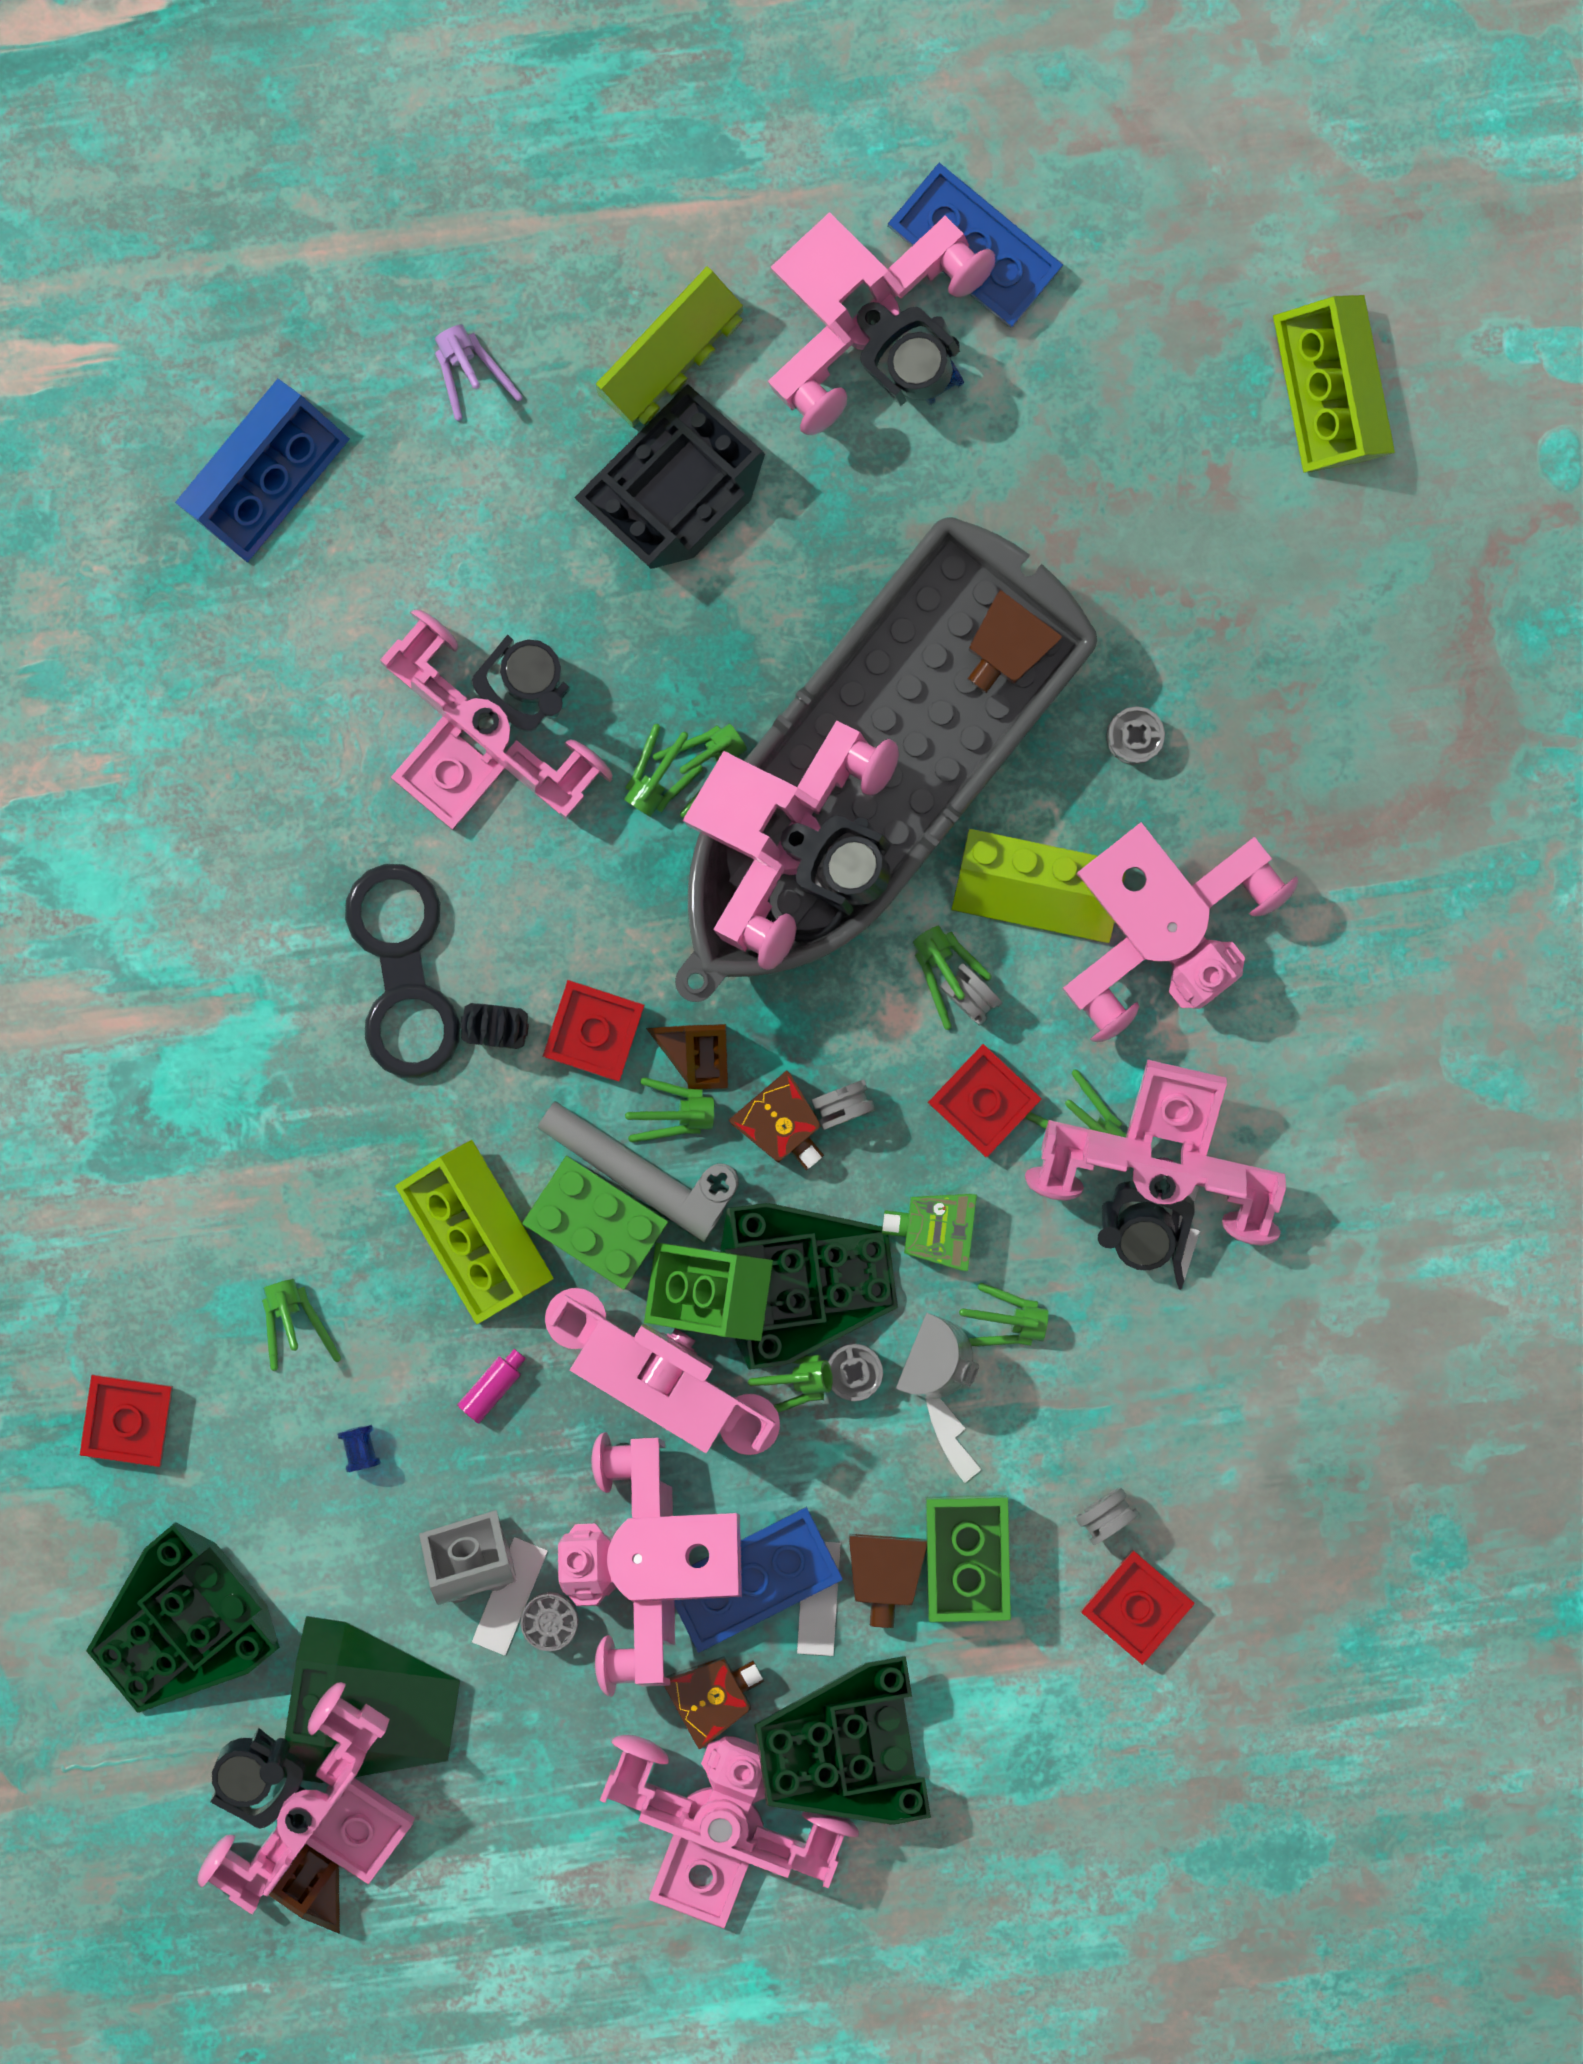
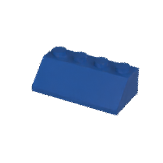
M277 378L175 503L248 563L350 438L301 394Z

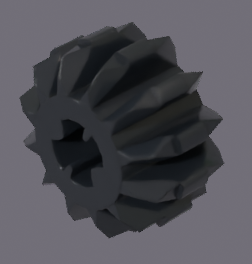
M470 1003L465 1006L463 1016H461V1039L467 1044L519 1049L525 1045V1039L528 1036V1013L521 1008Z

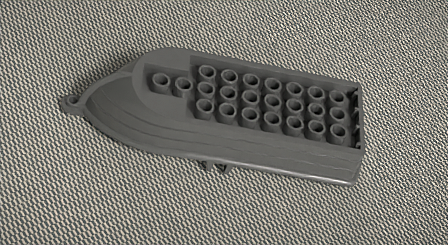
M943 518L937 521L814 675L795 694L793 701L782 714H779L772 727L744 760L798 787L836 720L861 732L868 744L875 748L884 740H893L898 746L899 757L897 767L883 790L871 796L866 795L861 789L862 780L849 775L842 788L835 785L820 813L815 814L813 812L812 814L821 826L835 815H840L853 822L863 817L867 819L875 832L882 834L891 845L884 855L890 866V880L886 890L879 898L868 904L853 905L852 913L850 915L845 913L839 926L829 934L811 942L794 941L782 963L773 969L765 970L759 967L758 953L747 949L745 952L723 941L713 930L754 859L699 833L694 848L688 882V919L694 951L678 970L675 978L676 989L684 999L691 1002H701L708 999L726 977H750L773 974L818 960L844 946L862 933L897 897L1096 647V631L1082 608L1066 587L1044 565L1041 564L1034 575L1025 576L1021 572V565L1030 557L1029 553L994 532L957 518ZM1002 590L1059 633L1062 638L1052 650L1015 684H1012L1000 675L989 691L985 693L967 679L981 661L969 651V647L995 596ZM776 808L762 833L769 836L778 846L781 841L782 832L791 824V820L783 810ZM845 833L842 836H840L831 846H833L835 843L839 842L844 838L855 837V835L851 833ZM796 874L781 875L777 886L770 896L771 910L776 920L781 915L790 914L795 919L796 933H813L826 927L836 915L837 908L803 891L796 882ZM693 974H699L704 979L703 986L699 989H692L688 985V979Z

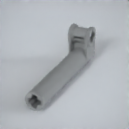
M556 1101L548 1109L537 1127L702 1242L706 1240L723 1215L724 1208L739 1185L736 1171L727 1164L717 1163L710 1166L702 1174L694 1188L690 1190ZM725 1173L728 1176L725 1183L730 1186L729 1190L727 1191L722 1188L718 1192L713 1191L711 1188L714 1182L710 1179V1175L712 1174L717 1177L719 1174Z

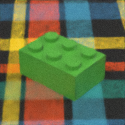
M567 1155L522 1222L524 1226L623 1290L626 1289L669 1223L668 1220Z
M656 1242L644 1323L722 1337L761 1341L773 1260Z
M1007 1495L925 1497L929 1622L1011 1620Z

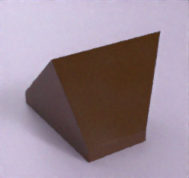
M726 1024L646 1028L687 1082L688 1089L728 1088Z
M305 1843L269 1896L300 1918L340 1934L339 1865Z

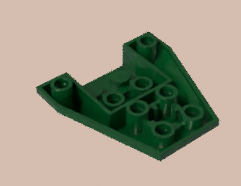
M772 1203L727 1208L720 1252L773 1260L761 1341L735 1338L748 1370L790 1364L898 1308L889 1236L882 1234V1226Z
M175 1522L144 1548L86 1652L135 1711L140 1713L249 1674L280 1647L267 1604L215 1542Z
M306 1616L296 1659L284 1737L290 1744L289 1752L305 1763L303 1781L325 1783L315 1775L337 1744V1741L319 1729L311 1736L308 1732V1722L322 1696L329 1688L340 1682L346 1684L340 1698L360 1711L367 1704L390 1719L386 1732L381 1738L378 1737L367 1751L363 1764L355 1777L448 1761L460 1680L348 1622ZM283 1765V1768H282L283 1771H284V1777H283V1778H287V1769H286V1767Z
M906 1656L866 1662L754 1724L767 1806L889 1825L931 1818L925 1777L917 1776L915 1773L904 1698L912 1697Z

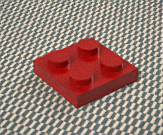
M567 980L542 1057L620 1082L645 1005Z
M982 1044L927 1103L987 1158L1042 1099L991 1050Z
M91 1375L79 1455L161 1467L173 1386Z
M1132 1550L1080 1612L1143 1665L1195 1603Z

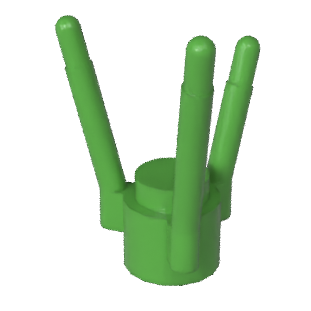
M730 723L721 729L716 725L706 733L685 741L679 753L705 742H708L705 744L707 750L680 767L679 771L681 774H686L710 758H713L717 763L723 751L740 759L739 755L747 751V747ZM671 747L655 753L653 759L655 761L663 759ZM698 793L680 812L682 818L687 814Z
M659 724L653 725L634 774L625 787L629 792L624 800L649 817L652 816L656 809L662 813L669 801L703 770L702 765L692 769L663 796L661 795L665 788L658 783L688 738V733L682 732L653 776L650 778L645 775L641 780L661 728Z
M938 925L919 935L912 943L918 950V953L914 956L922 967L945 1030H950L952 1025L931 966L933 968L939 967L959 1000H963L965 994L946 963L953 956L950 949H953L984 980L989 981L992 976L958 942L952 931L944 934Z
M1076 1069L1073 1070L1072 1076L1105 1120L1099 1117L1095 1121L1072 1100L1065 1102L1066 1107L1083 1121L1090 1130L1126 1138L1127 1134L1119 1128L1122 1122L1111 1114L1081 1073ZM1032 1112L1026 1115V1119L1044 1129L1047 1128V1119Z
M644 1077L641 1079L642 1085L687 1098V1100H680L679 1111L627 1112L625 1114L627 1120H679L680 1126L632 1134L628 1137L629 1142L647 1141L681 1134H700L701 1129L713 1128L714 1099L713 1097H702V1089H687Z
M295 1279L281 1281L264 1287L266 1299H263L262 1303L266 1313L270 1369L272 1371L278 1369L275 1315L276 1318L282 1317L290 1348L292 1351H296L298 1343L291 1314L300 1311L298 1304H301L335 1362L341 1360V1356L308 1300L305 1287L297 1289Z
M979 1283L978 1289L1022 1309L1015 1308L1013 1316L964 1308L959 1311L962 1317L1012 1325L1011 1332L1018 1333V1335L968 1338L971 1346L1005 1344L1031 1346L1032 1340L1044 1341L1048 1324V1309L1038 1308V1301L1026 1300L987 1284Z
M820 1355L804 1356L792 1362L800 1364L799 1367H794L792 1374L750 1378L748 1385L766 1386L793 1383L796 1391L803 1392L802 1395L773 1405L778 1413L809 1401L824 1400V1393H829L833 1384L832 1370L828 1361H821Z

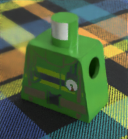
M977 1194L910 1197L908 1213L884 1211L882 1234L905 1237V1254L958 1270L968 1271Z

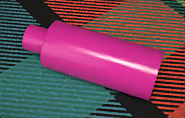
M513 1349L505 1359L498 1356L457 1406L479 1424L521 1376L517 1369L526 1358L516 1349Z

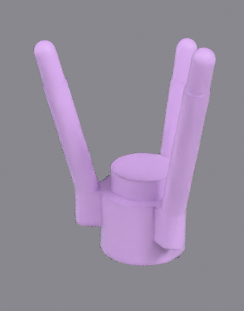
M463 324L448 328L435 337L439 347L435 355L442 368L455 420H462V413L449 362H451L453 367L461 365L472 387L478 389L480 383L469 362L474 357L472 350H474L516 401L522 400L520 392L483 349L475 333L468 335Z

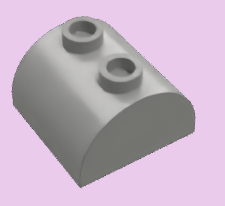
M926 1313L896 1389L920 1397L935 1399L953 1394L963 1384L970 1387L978 1373L979 1364L973 1362L972 1346L964 1331L946 1319Z
M497 1510L419 1533L429 1585L437 1605L447 1602L459 1603L466 1600L470 1595L487 1590L498 1591L505 1588L508 1584L516 1582L512 1557Z

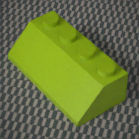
M706 266L596 382L598 396L632 428L639 421L643 425L647 424L660 409L656 403L667 392L673 396L688 380L684 375L694 363L700 367L710 358L716 350L712 344L722 333L729 337L740 326L743 319L739 315L743 312V305L718 276Z
M1365 295L1332 296L1273 315L1303 473L1362 463L1394 454V444Z
M974 829L968 830L951 908L952 911L1108 944L1115 923L1076 874L1094 860L1097 855ZM1126 871L1124 872L1122 877L1123 884L1125 880Z
M472 1139L440 1156L395 1185V1188L476 1325L554 1279Z

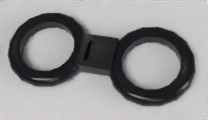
M383 864L367 870L353 883L345 904V921L351 937L364 951L380 958L385 992L373 1002L365 1019V1041L371 1057L383 1070L400 1078L420 1079L442 1069L452 1059L460 1042V1021L454 1005L441 991L426 985L420 951L433 939L438 928L441 903L434 885L420 871L404 864ZM386 880H401L412 885L420 894L424 904V919L419 930L409 939L399 943H385L374 938L365 928L361 917L362 903L367 892L376 884ZM407 999H419L431 1004L440 1014L444 1024V1035L439 1049L430 1058L420 1062H403L393 1057L385 1048L381 1038V1023L386 1012L396 1003Z

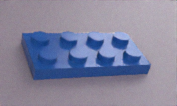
M939 162L890 220L887 227L910 246H913L946 216L964 233L969 244L968 247L975 254L985 249L992 250L995 254V266L985 282L970 295L1012 329L1062 269L1063 264Z
M806 1506L741 1539L742 1597L674 1600V1606L697 1652L700 1653L842 1581L843 1578ZM709 1556L692 1564L691 1566L693 1568H701L705 1566L709 1560Z

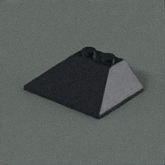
M687 384L574 498L650 569L694 558L751 501L765 453Z

